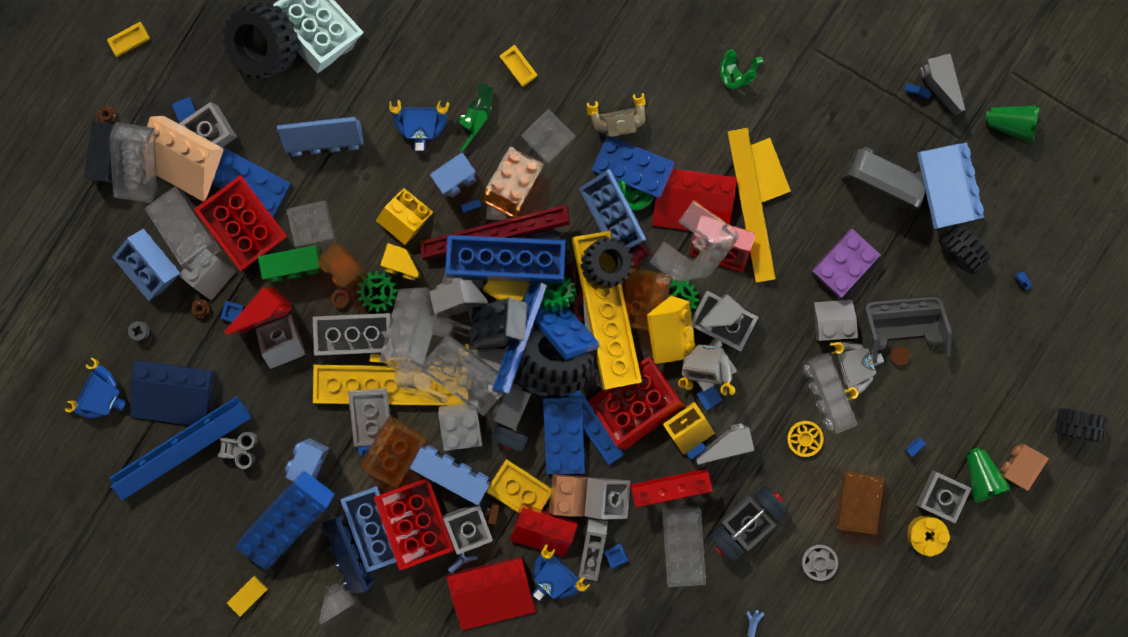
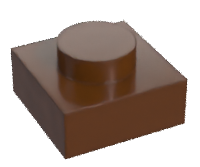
M492 503L491 507H487L485 518H489V524L496 525L500 504Z

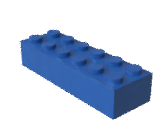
M448 235L447 278L564 283L566 244L563 240Z
M303 470L249 527L235 548L266 571L327 508L334 493Z

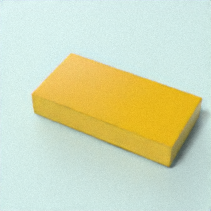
M138 22L107 39L115 56L119 57L150 40V37L142 22Z
M515 45L499 56L522 87L538 76Z
M254 575L227 604L241 616L268 588Z

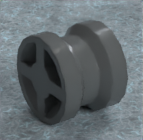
M136 321L128 327V335L133 340H145L150 334V327L145 322Z

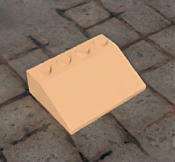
M165 116L150 117L144 133V169L204 202L208 196L224 149Z

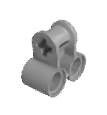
M253 432L241 434L238 440L220 437L221 448L218 457L235 459L237 467L241 469H247L254 464L255 456L249 449L255 447L258 440ZM245 436L251 437L252 443L250 446L244 444L243 438ZM242 455L249 457L248 465H244L241 462Z

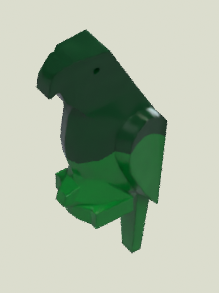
M479 83L477 85L479 87V97L470 104L466 115L459 117V123L472 131L459 150L461 153L491 115L493 88L487 83Z

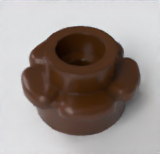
M104 105L98 111L97 117L101 122L112 123L116 119V111L113 107Z
M196 300L193 302L191 312L194 316L204 318L209 314L210 307L207 301Z

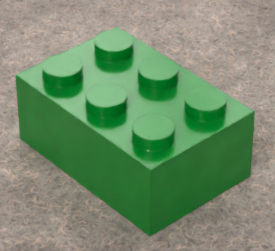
M316 245L258 256L262 279L268 280V283L283 281L282 277H287V279L301 278L303 273L309 276L320 274V270L324 269L321 249Z

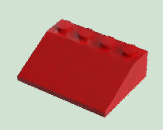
M673 169L660 199L655 198L652 226L695 231L700 216L711 218L724 224H730L737 177Z
M241 175L194 209L241 272H245L259 261L258 256L268 254L287 237Z
M263 287L224 332L226 334H241L280 317H286L292 310L290 306L293 303L276 288Z
M650 356L638 364L641 383L602 390L588 400L615 445L623 451L686 407Z
M427 477L374 497L399 571L454 551L430 480Z
M522 556L447 575L451 597L461 630L536 612Z

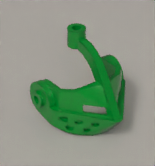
M733 49L728 50L720 63V76L724 85L733 91L753 82L757 76L756 69L758 65L763 64L761 56L753 58L751 68L743 75L736 66V52ZM731 74H733L734 83L731 81Z
M618 180L617 182L631 210L643 209L655 198L640 190L631 191V187L625 185L624 180ZM639 197L641 198L638 202L633 204V201H635Z

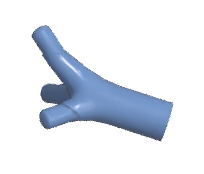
M464 552L460 553L457 560L448 567V570L453 574L467 562L477 560V556L465 557Z
M756 610L753 617L750 612H746L749 619L747 636L755 637L758 622L764 616L763 612L758 615L759 611Z

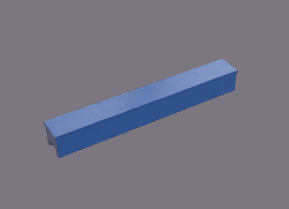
M237 396L109 477L113 483L111 488L120 497L121 501L249 420L251 416L247 406L245 407Z

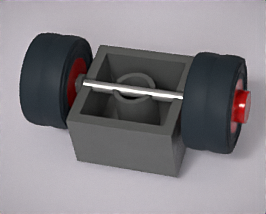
M519 373L515 384L522 388L511 385L509 394L501 393L502 403L501 405L497 404L492 414L496 416L494 421L500 424L496 425L491 439L500 443V447L509 451L514 449L522 452L528 437L518 432L516 427L529 397L533 393L546 397L548 393H540L536 388L532 389Z
M766 486L754 496L762 505L761 508L748 495L720 520L732 533L731 536L723 527H719L710 535L711 540L717 545L714 548L721 556L725 554L732 562L744 552L736 542L737 540L749 551L777 526L768 517L767 512L775 521H779L788 513V509L782 504L784 500L777 492L773 494Z

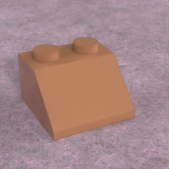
M1020 443L1019 446L1016 445L1013 448L1011 459L1003 464L1000 471H1002L1001 474L1006 480L1028 491L1049 458Z
M553 474L549 512L553 515L585 516L588 478L591 477Z

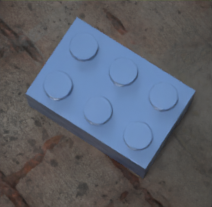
M460 153L430 174L441 192L446 197L450 196L451 198L461 192L460 188L463 186L469 187L477 181L475 178L478 177L463 153Z
M144 229L128 237L112 257L148 301L165 292L180 274L176 266L172 264Z
M310 438L297 443L293 451L295 457L292 461L288 462L285 468V472H287L285 478L294 481L304 470L316 479L330 448Z

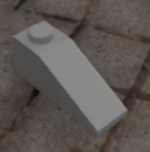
M589 518L579 578L584 577L588 580H598L608 521Z

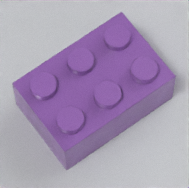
M850 229L814 267L811 273L838 298H842L881 254L857 232Z

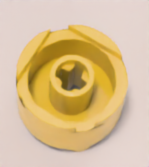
M926 515L916 517L911 521L908 526L907 539L910 546L920 554L934 556L941 553L947 547L950 535L942 521L933 516ZM926 532L930 533L931 537L929 539L926 538Z

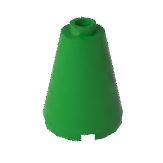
M1040 106L992 107L991 111L986 113L985 122H988V127L1032 144Z
M978 447L969 451L970 455L967 456L972 496L975 503L1011 490L1009 484L985 450H981Z

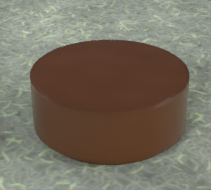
M343 289L335 290L331 295V303L336 308H345L350 303V295Z
M895 347L890 353V359L895 365H905L910 360V352L905 347Z

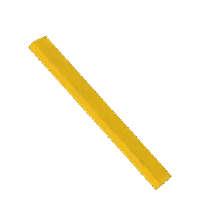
M748 128L728 131L746 230L756 233L750 250L756 283L774 280L776 276Z

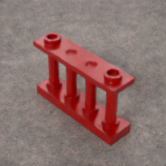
M706 469L630 484L636 507L712 492L709 473L706 472Z

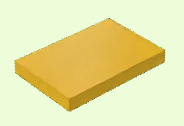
M768 138L751 145L761 202L791 192L771 139Z
M507 459L486 490L488 494L516 512H519L521 503L542 510L551 497V488Z

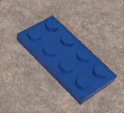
M606 136L592 171L602 174L610 169L616 181L624 180L625 185L660 199L675 166V162L616 138Z
M223 147L224 150L212 185L222 189L241 175L271 216L274 217L291 183Z
M563 306V311L556 308L555 312L552 311V308L545 311V307H539L534 324L565 360L598 349L599 342L568 307Z
M544 397L546 474H584L585 452L582 397Z

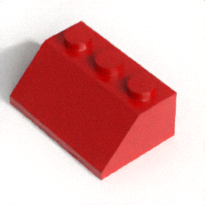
M700 216L689 256L744 272L756 233Z
M521 503L509 540L543 550L544 546L548 545L547 551L552 552L555 549L554 554L564 557L572 543L578 524L576 520L553 515L550 512Z

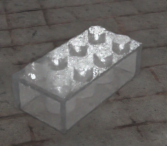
M116 122L109 136L113 196L152 203L158 189L155 128Z
M176 186L144 208L180 265L191 273L221 251L203 221L194 211V207L186 195Z
M427 287L399 289L379 361L394 369L423 368L437 314H434L429 293L432 290Z
M448 334L423 363L421 370L423 373L483 416L503 394L492 391L498 371Z
M824 352L804 360L802 369L805 376L810 377L811 383L809 387L812 394L817 395L819 401H816L819 411L825 415L826 419H823L826 429L838 434L858 426L830 354Z
M701 507L661 508L667 587L706 585Z

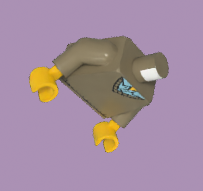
M642 93L640 98H636L635 94L633 95L635 108L599 114L597 101H595V106H589V103H587V114L591 116L595 130L608 137L636 132L638 127L645 123L644 106L646 101L644 93Z

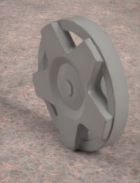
M821 544L814 545L805 551L802 557V567L811 579L824 581L831 578L837 571L838 558L830 547ZM816 548H822L819 552H816L814 550ZM830 552L832 553L834 560L829 559ZM808 556L810 561L805 564L806 557ZM828 569H833L831 573L826 576V571ZM815 571L817 577L811 575L809 572Z

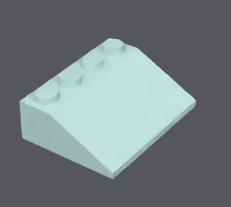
M279 0L274 4V6H279L282 12H286L289 15L288 19L290 22L293 21L295 25L293 27L294 31L298 35V38H296L298 49L296 51L317 74L332 64L364 33L334 0Z

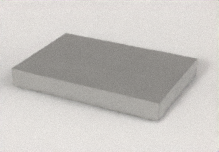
M387 388L349 391L354 447L392 444Z

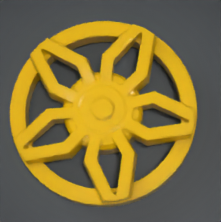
M810 421L797 422L790 428L787 436L790 449L802 457L815 455L821 449L824 441L820 427ZM805 424H810L814 426V428L809 429V431H807V427L805 426ZM800 425L804 428L802 432L800 431ZM797 427L799 434H792L793 430ZM817 430L814 435L811 434V431ZM818 434L820 435V443L813 439ZM792 437H798V438H797L798 440H797V441H794V440H791V438H792ZM814 442L817 448L811 446V444ZM791 443H799V445L797 446V451L793 448ZM801 445H802V446H804V449H803V451L800 453V447H801ZM807 446L814 450L811 453L804 454L807 451Z

